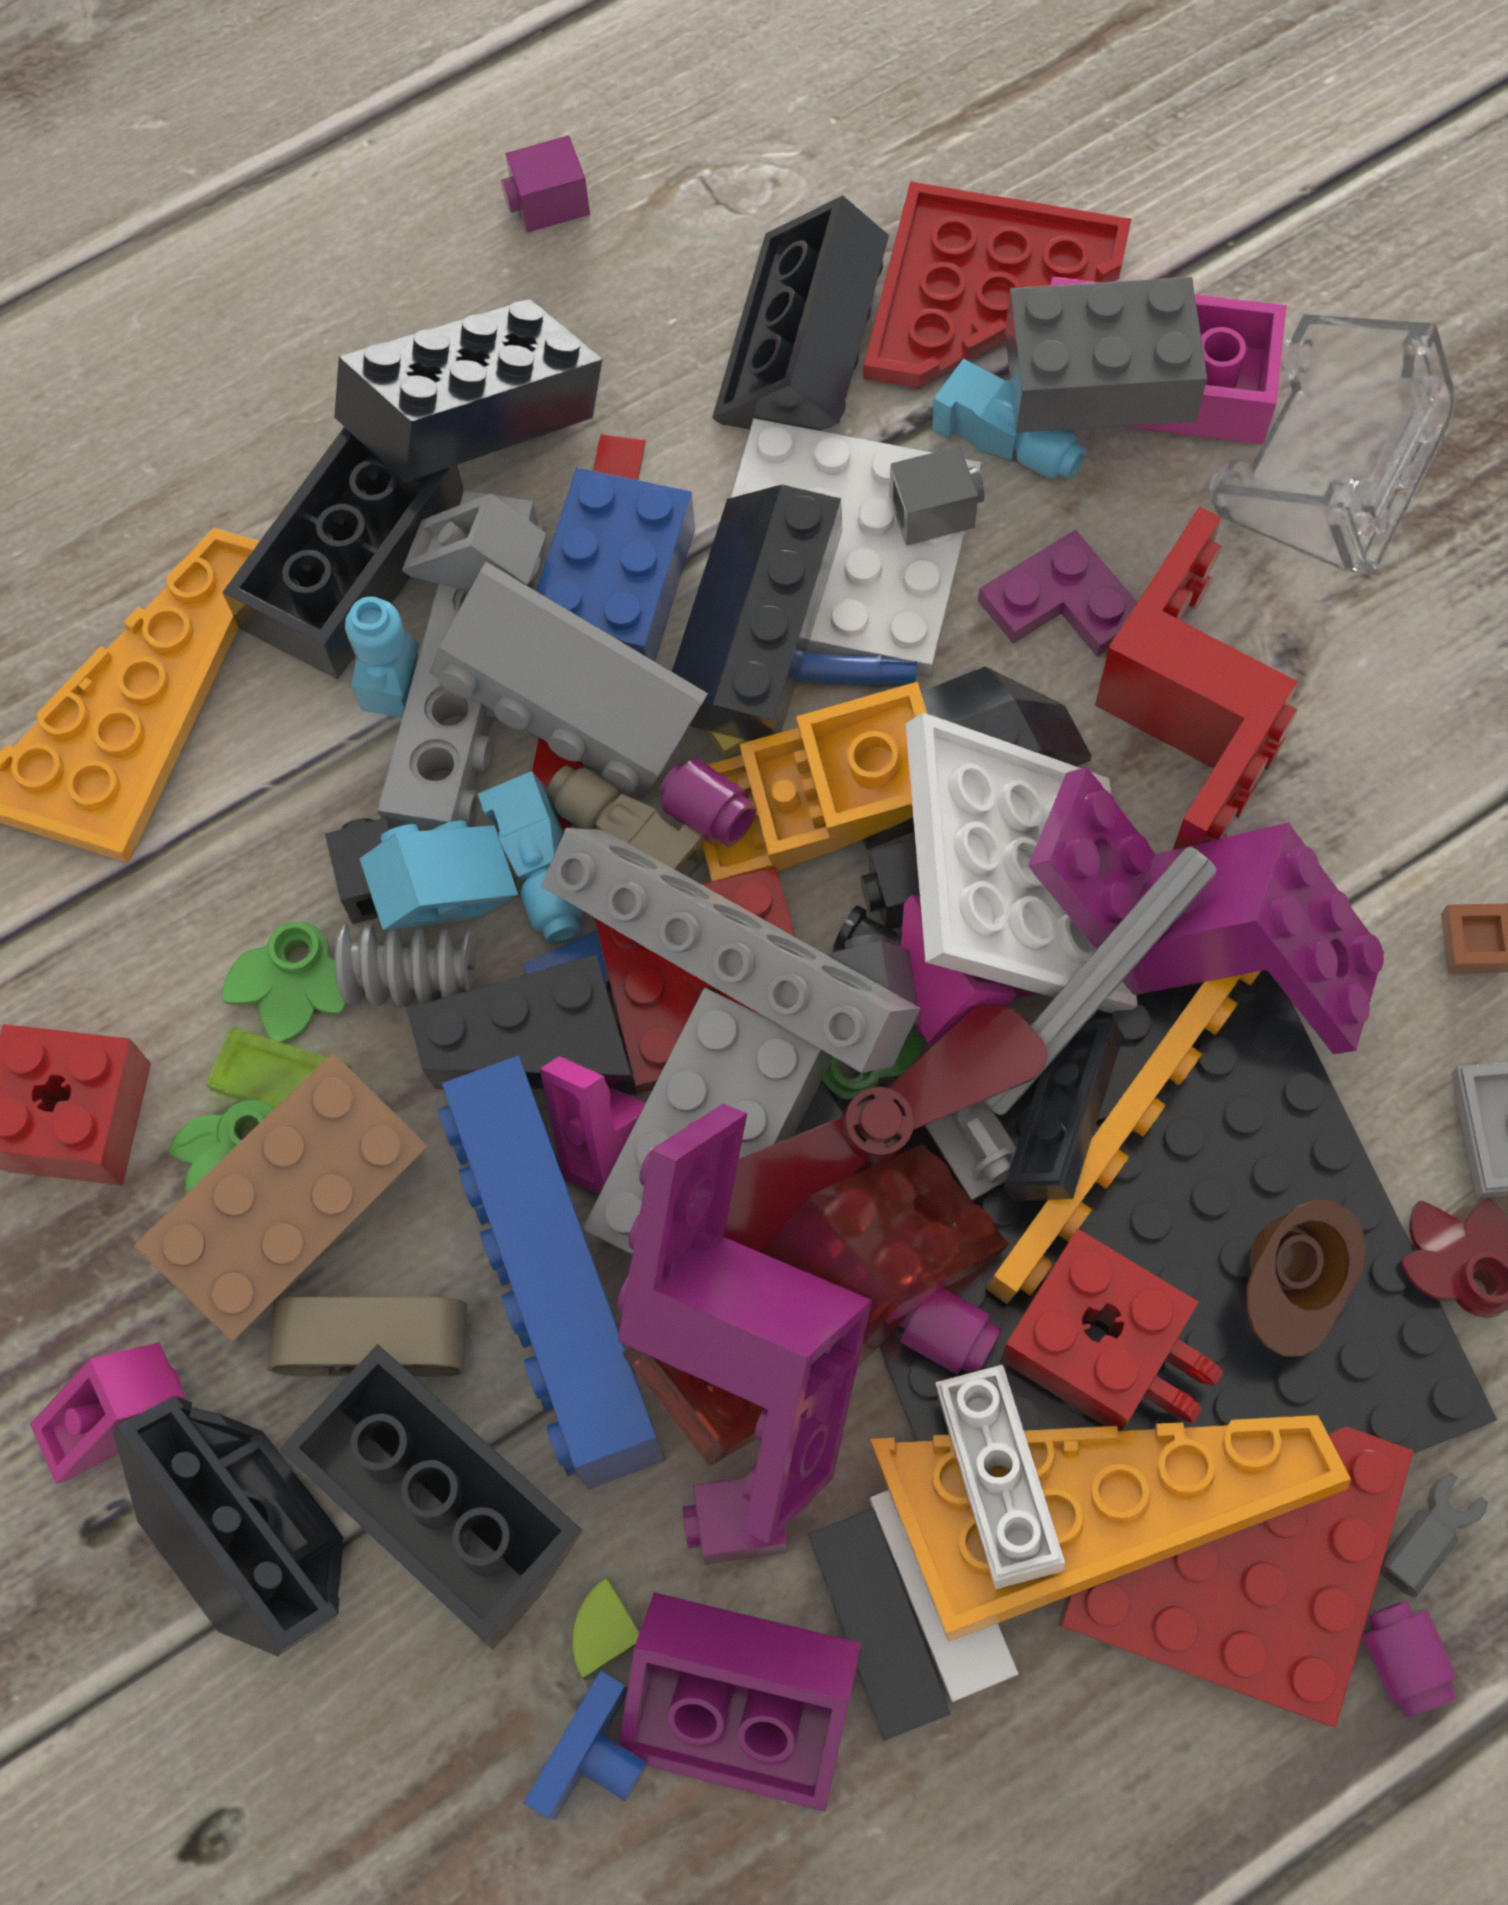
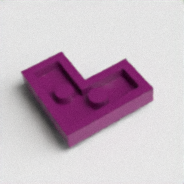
M1076 529L981 587L978 595V602L1012 643L1017 642L1062 614L1097 657L1108 651L1110 644L1137 604V601Z

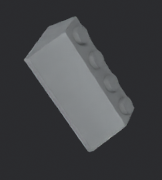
M485 562L450 625L429 671L430 674L439 678L440 683L451 693L459 697L475 699L492 709L495 716L507 726L518 730H528L548 742L551 750L560 757L569 761H580L601 773L603 779L615 786L617 790L625 793H635L642 798L645 797L658 778L708 694L488 562Z

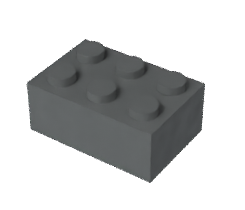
M1192 277L1010 288L1005 338L1016 433L1197 421L1207 382V373Z

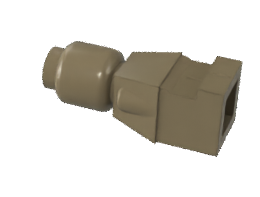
M566 765L555 774L549 783L547 796L555 801V811L576 828L605 830L689 878L704 861L703 841L700 834L685 824L678 831L661 819L657 809L624 794H620L615 786L591 769L581 768L575 770Z

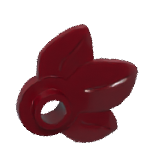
M1487 1198L1472 1210L1464 1222H1461L1443 1210L1419 1200L1413 1206L1409 1221V1233L1412 1243L1417 1250L1408 1254L1400 1261V1265L1409 1281L1425 1295L1435 1300L1456 1301L1465 1311L1474 1316L1493 1318L1501 1315L1508 1309V1220L1501 1209L1491 1199ZM1474 1278L1478 1279L1484 1284L1487 1293L1483 1292L1477 1286Z

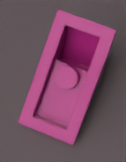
M559 1056L541 1067L540 1071L561 1171L565 1179L600 1195L646 1103L614 1088H608L603 1075Z

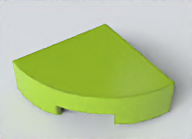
M607 1577L587 1595L574 1623L573 1653L578 1671L584 1680L632 1650L640 1633Z

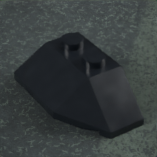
M986 666L921 691L926 711L929 715L1073 766H1079L1091 761L1092 755L1065 705ZM912 817L893 827L862 839L866 850L915 832L914 819Z
M175 1395L116 1426L113 1434L137 1522L218 1632L275 1656H280L335 1620L339 1614L338 1592L341 1578L343 1536L263 1431L219 1413L193 1408L192 1402Z

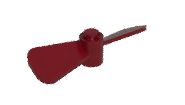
M985 1004L972 1009L888 1088L872 1087L863 1090L853 1098L840 1118L739 1158L724 1237L769 1255L859 1168L876 1167L891 1160L907 1143L912 1131L1033 1080L1043 1070L1047 1061V1050L1042 1038L1020 1014L1007 1006ZM858 1129H859L861 1135H862L865 1139H867L866 1141L860 1136V1134H859V1132H858Z

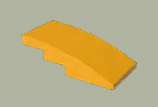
M918 682L796 716L798 728L739 744L742 755L708 764V766L746 790L748 800L756 805V814L751 826L733 846L727 847L721 842L711 844L702 838L711 881L775 866L778 872L841 849L912 818L913 807L905 723L922 712L927 714Z

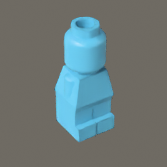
M965 359L960 362L934 397L932 430L948 439L955 433L970 441L978 451L1010 460L1017 454V460L1020 464L1049 479H1055L1060 475L1068 480L1072 479L1085 458L1087 449L1078 444L1077 435L1072 430L1016 433L1011 383L1007 379L1005 381Z
M364 597L355 602L345 621V631L353 652L357 656L351 688L354 689L363 711L402 718L419 658L418 649L420 644L405 631L398 610L390 602L377 597Z
M530 771L479 793L478 797L484 813L499 827L498 840L517 876L524 882L520 889V895L531 927L535 931L543 933L546 942L550 944L561 943L579 935L582 931L579 920L584 915V911L541 887L564 834L553 801L547 796V787Z

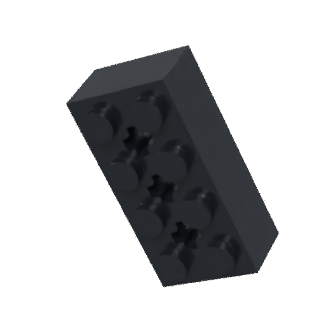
M531 299L516 301L508 306L478 315H469L458 321L431 329L419 330L415 334L381 344H373L365 349L339 356L334 418L406 483L592 419L603 359Z
M344 427L222 593L239 629L339 679L355 656L345 631L346 616L355 602L364 597H377L391 604L410 578L402 569L421 520L460 505L464 488L458 465L405 483Z

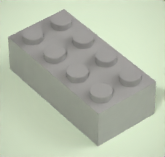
M704 988L582 1229L633 1254V1249L629 1247L628 1240L631 1227L640 1214L644 1186L641 1185L639 1178L640 1170L650 1149L655 1145L661 1144L686 1128L689 1123L700 1119L721 1104H726L747 1113L739 1158L793 1137L833 1059L832 1055L765 1016Z

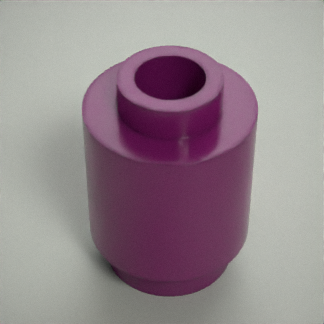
M693 759L685 765L682 763L675 765L667 773L661 784L660 793L663 795V811L683 825L685 824L711 844L721 842L727 847L733 846L744 836L754 820L756 805L748 800L747 791L699 759Z
M934 1282L926 1293L914 1288L895 1321V1324L906 1329L901 1338V1343L956 1375L959 1374L961 1369L967 1373L980 1371L1003 1330L988 1321L991 1314Z
M1408 1600L1368 1615L1373 1628L1363 1632L1361 1638L1389 1701L1398 1702L1404 1717L1432 1710L1458 1697L1451 1681L1457 1677V1674L1428 1609L1413 1612Z

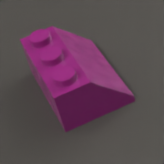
M654 1592L634 1647L619 1744L647 1761L648 1767L826 1811L861 1643Z

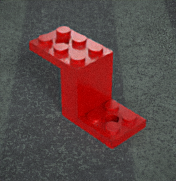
M1200 506L1110 644L1095 706L1213 768L1207 781L1184 816L1172 850L1227 837L1225 833L1233 818L1239 819L1257 788L1255 783L1263 769L1268 771L1286 740L1284 735L1298 711L1297 708L1289 705L1298 682L1297 680L1180 620L1187 606L1195 610L1203 600L1213 578L1208 574L1212 570L1222 549V545L1214 542L1222 517Z

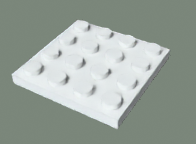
M754 418L731 498L784 484L838 497L842 501V535L806 651L819 654L876 657L881 655V659L917 661V673L931 676L966 530L906 546L889 498L891 463L932 452ZM965 459L968 468L976 466L980 473L981 462Z
M922 712L905 724L925 962L1055 998L1096 949L1033 874L1028 865L1066 772L1081 768ZM1093 773L1104 789L1111 794L1110 779ZM1121 982L1098 1010L1112 1014L1117 1010H1132L1138 1007L1136 995H1133L1127 986Z

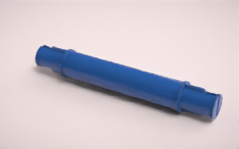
M805 653L797 682L872 686L880 688V685H907L916 682L917 661L881 659V655L876 657Z

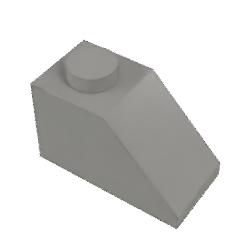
M490 493L421 520L402 571L413 578L469 591L485 562H488L527 586L539 570L541 563L539 553L547 533Z

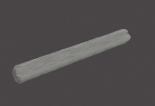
M1192 847L1185 848L1031 1024V1027L1042 1038L1046 1046L1047 1061L1043 1070L1033 1080L982 1101L985 1106L1001 1116L1007 1114L1216 875L1217 869L1207 857Z

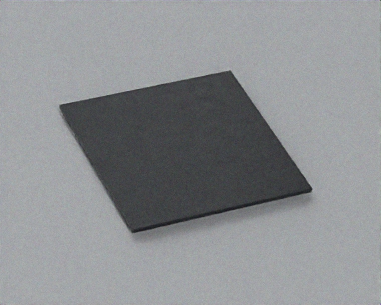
M1268 970L1261 971L1251 985L1239 979L1228 994L1229 998L1238 1003L1216 1035L1204 1028L1193 1043L1192 1047L1201 1052L1202 1055L1180 1085L1168 1079L1156 1095L1157 1099L1166 1104L1162 1112L1143 1137L1132 1130L1120 1146L1119 1150L1129 1156L1121 1170L1107 1189L1095 1182L1081 1201L1092 1209L1079 1227L1081 1231L1199 1302L1177 1339L1214 1361L1223 1370V1374L1216 1386L1212 1387L1211 1385L1195 1381L1181 1370L1164 1361L1156 1376L1187 1393L1195 1402L1199 1403L1198 1405L1201 1406L1202 1410L1194 1423L1185 1422L1143 1397L1122 1431L1156 1429V1424L1183 1422L1184 1428L1229 1425L1231 1420L1318 1415L1327 1434L1347 1426L1414 1451L1413 1454L1497 1421L1491 1405L1439 1300H1435L1416 1289L1400 1265V1261L1408 1254L1414 1252V1249L1292 1001ZM1204 982L1137 994L1138 1007L1132 1010H1117L1113 1014L1097 1010L1086 1022L1114 1021L1124 1034L1093 1136ZM1039 1077L1007 1114L1001 1116L995 1113L1015 1147H1017ZM898 1078L879 1084L875 1087L888 1088ZM845 1099L836 1100L843 1112L852 1101ZM925 1126L912 1131L907 1143L891 1160L880 1165V1168L939 1256L873 1300L868 1322L915 1440L933 1441V1435H949L935 1382L969 1374L961 1369L959 1374L956 1375L900 1342L906 1329L895 1324V1321L914 1288L926 1293L933 1282L991 1314L988 1321L1003 1329L981 1370L1003 1365L1024 1431L1105 1427L1000 1361L1006 1343L1069 1242L1057 1235L1043 1254L1053 1261L1054 1264L1031 1296L1019 1288L1008 1304H1006L985 1289V1287L1048 1200L1014 1201L1003 1188L1004 1182L971 1201ZM858 1129V1132H859L860 1136L866 1141L867 1139H865V1138L861 1135V1133H860V1131H859V1129ZM1312 1199L1333 1200L1349 1209L1362 1227L1366 1242L1365 1266L1330 1333L1320 1346L1303 1356H1281L1266 1348L1253 1332L1246 1311V1287L1252 1272L1250 1267L1251 1247L1257 1234L1270 1221L1286 1215L1294 1206ZM1096 1320L1094 1323L1085 1321L1082 1323L1091 1325L1087 1336L1095 1342L1099 1343L1105 1335L1113 1337V1334L1108 1332L1110 1328L1100 1321Z

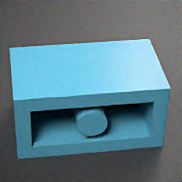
M459 820L443 824L428 831H419L417 825L408 824L395 827L380 836L382 843L359 858L382 929L388 930L481 919L516 897L518 893L503 848L498 840L499 836L495 825L468 827L466 821Z

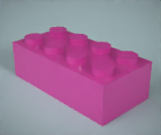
M1052 277L1051 286L1100 282ZM1195 294L1207 373V382L1197 421L1122 427L1264 445L1277 404L1287 305Z

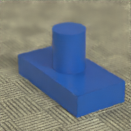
M600 1670L523 1802L524 1804L546 1818L556 1820L581 1775L621 1800L627 1801L639 1782L648 1762L608 1738L605 1734L626 1699L628 1687Z

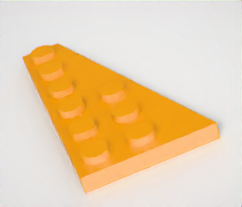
M213 528L166 577L167 586L145 609L138 606L123 622L126 629L107 649L100 646L36 713L38 722L14 747L7 744L0 751V823L129 863L239 629L222 592L260 541Z
M1318 1415L1231 1420L1229 1425L1184 1428L1183 1422L1156 1424V1429L1118 1431L1117 1426L1026 1430L1024 1434L1064 1557L1065 1571L995 1590L950 1435H933V1441L895 1442V1437L870 1439L874 1456L948 1642L1347 1490L1351 1480ZM994 1466L987 1473L999 1478L1006 1476L1010 1470L1005 1466Z

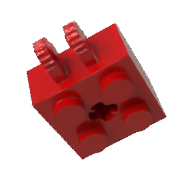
M3 1024L0 1034V1170L11 1173L123 1186L151 1066L150 1061L130 1038Z
M1078 1228L1006 1343L1000 1359L1003 1363L1102 1425L1117 1426L1118 1431L1123 1430L1143 1397L1185 1422L1194 1423L1202 1410L1201 1406L1198 1405L1199 1403L1195 1402L1187 1393L1156 1376L1164 1361L1181 1370L1195 1381L1211 1385L1212 1387L1216 1386L1223 1374V1370L1214 1361L1177 1339L1199 1302ZM1096 1320L1100 1321L1110 1328L1108 1332L1112 1333L1113 1337L1105 1335L1099 1343L1095 1342L1087 1336L1091 1325L1082 1323L1085 1321L1092 1323Z

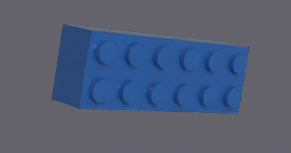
M519 1055L442 1083L449 1105L437 1109L448 1142L454 1148L460 1165L470 1164V1166L458 1171L469 1203L475 1209L481 1226L487 1223L491 1225V1228L480 1232L493 1271L496 1270L502 1286L510 1283L512 1285L513 1291L503 1294L501 1297L515 1335L518 1334L523 1348L533 1346L535 1355L524 1359V1364L536 1398L541 1400L545 1412L552 1409L555 1410L558 1421L546 1425L559 1465H563L567 1477L578 1473L589 1490L664 1461L662 1449L623 1343L618 1342L619 1330Z

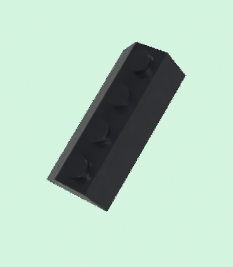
M842 195L765 233L712 416L719 424L750 430L755 418L818 431L839 424L846 408L845 400L853 370L858 363V351L865 324L871 314L870 306L877 279L883 269V257L889 235L845 196Z
M781 484L726 500L672 669L674 674L708 693L689 726L747 741L782 732L842 535L841 498Z
M379 1344L370 1351L279 1448L285 1456L492 1650L542 1595L583 1532L576 1523Z

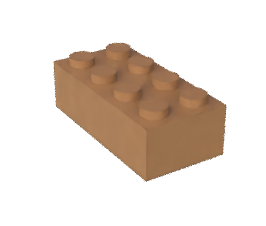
M332 1052L167 1212L134 1247L233 1342L428 1146Z

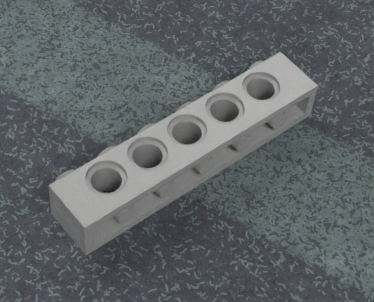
M464 490L460 505L487 494ZM494 495L546 532L545 526L538 525L534 501ZM546 537L539 553L540 560L544 554ZM533 580L527 585L531 589H533ZM438 584L377 809L380 818H387L391 829L402 825L415 824L419 831H428L443 824L459 820L466 821L468 827H473L477 818L479 793L474 791L478 773H486L491 763L493 738L488 736L492 718L497 717L492 709L471 697L463 698L451 693L440 683L439 678L429 673L437 650L469 591ZM451 716H465V719L459 724L453 726L442 725ZM436 770H452L450 775L442 780H427L428 776Z
M566 828L541 887L861 1073L893 1067L921 1009L605 830Z

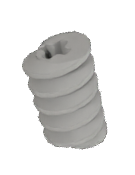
M344 924L338 936L335 952L336 979L342 999L347 1004L357 1005L365 993L371 1005L382 1006L391 993L392 1000L396 1006L408 1007L412 1003L415 994L421 1005L438 1000L440 995H442V998L470 991L473 984L476 957L474 931L467 930L460 948H453L448 929H441L435 946H428L424 929L416 927L409 945L402 944L399 928L389 929L384 944L377 943L372 925H365L359 942H352L349 926Z

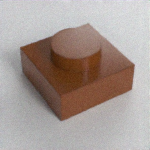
M1508 903L1447 905L1441 913L1448 974L1508 972Z

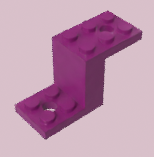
M1084 767L1066 772L1028 867L1097 950L1181 852L1188 847L1155 854L1146 838L1140 835L1116 804L1113 796L1104 789L1090 769ZM1289 822L1188 846L1197 849L1214 864L1217 869L1216 875L1122 982L1133 995L1268 970L1332 1054L1356 1051L1364 1022L1369 1016L1370 1001L1377 976L1383 967L1384 951L1378 938L1368 931L1351 908L1347 896L1337 889L1323 870L1314 851L1304 844Z
M721 1104L700 1119L689 1123L686 1128L661 1144L652 1147L642 1163L639 1177L641 1185L644 1186L640 1214L631 1227L628 1240L629 1247L633 1249L630 1272L618 1297V1309L622 1311L618 1342L764 1407L755 1430L756 1439L761 1441L758 1461L751 1469L743 1489V1498L749 1501L743 1532L769 1543L833 1479L872 1300L724 1237L747 1113L726 1104Z

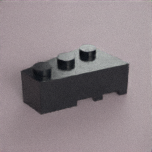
M596 954L407 1008L422 1069L435 1089H443L442 1083L518 1055L531 1089H544L540 1068L561 1056L603 1075L608 1088H614L625 1094L637 1095Z

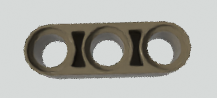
M285 1297L273 1301L268 1371L290 1376H348L370 1351L379 1344L413 1376L459 1375L464 1371L467 1303L445 1297Z

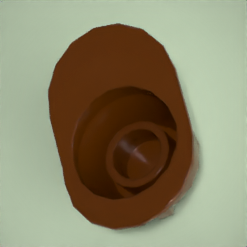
M1312 1199L1294 1206L1286 1215L1270 1221L1257 1234L1251 1247L1250 1267L1252 1272L1246 1287V1311L1253 1332L1266 1348L1281 1356H1303L1320 1346L1330 1333L1364 1269L1366 1242L1362 1227L1349 1209L1333 1200Z

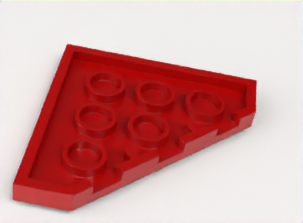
M910 181L863 365V379L920 389L956 369L963 359L970 361L1005 342L1010 288L1051 286L1052 277L1100 283L1118 280L1129 235L1131 218Z
M1347 1426L1338 1428L1328 1433V1436L1351 1478L1347 1490L1066 1597L1058 1626L1336 1728L1414 1451Z

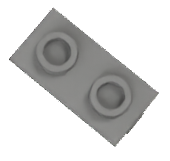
M982 1102L925 1126L971 1201L1006 1181L1016 1147L995 1113Z

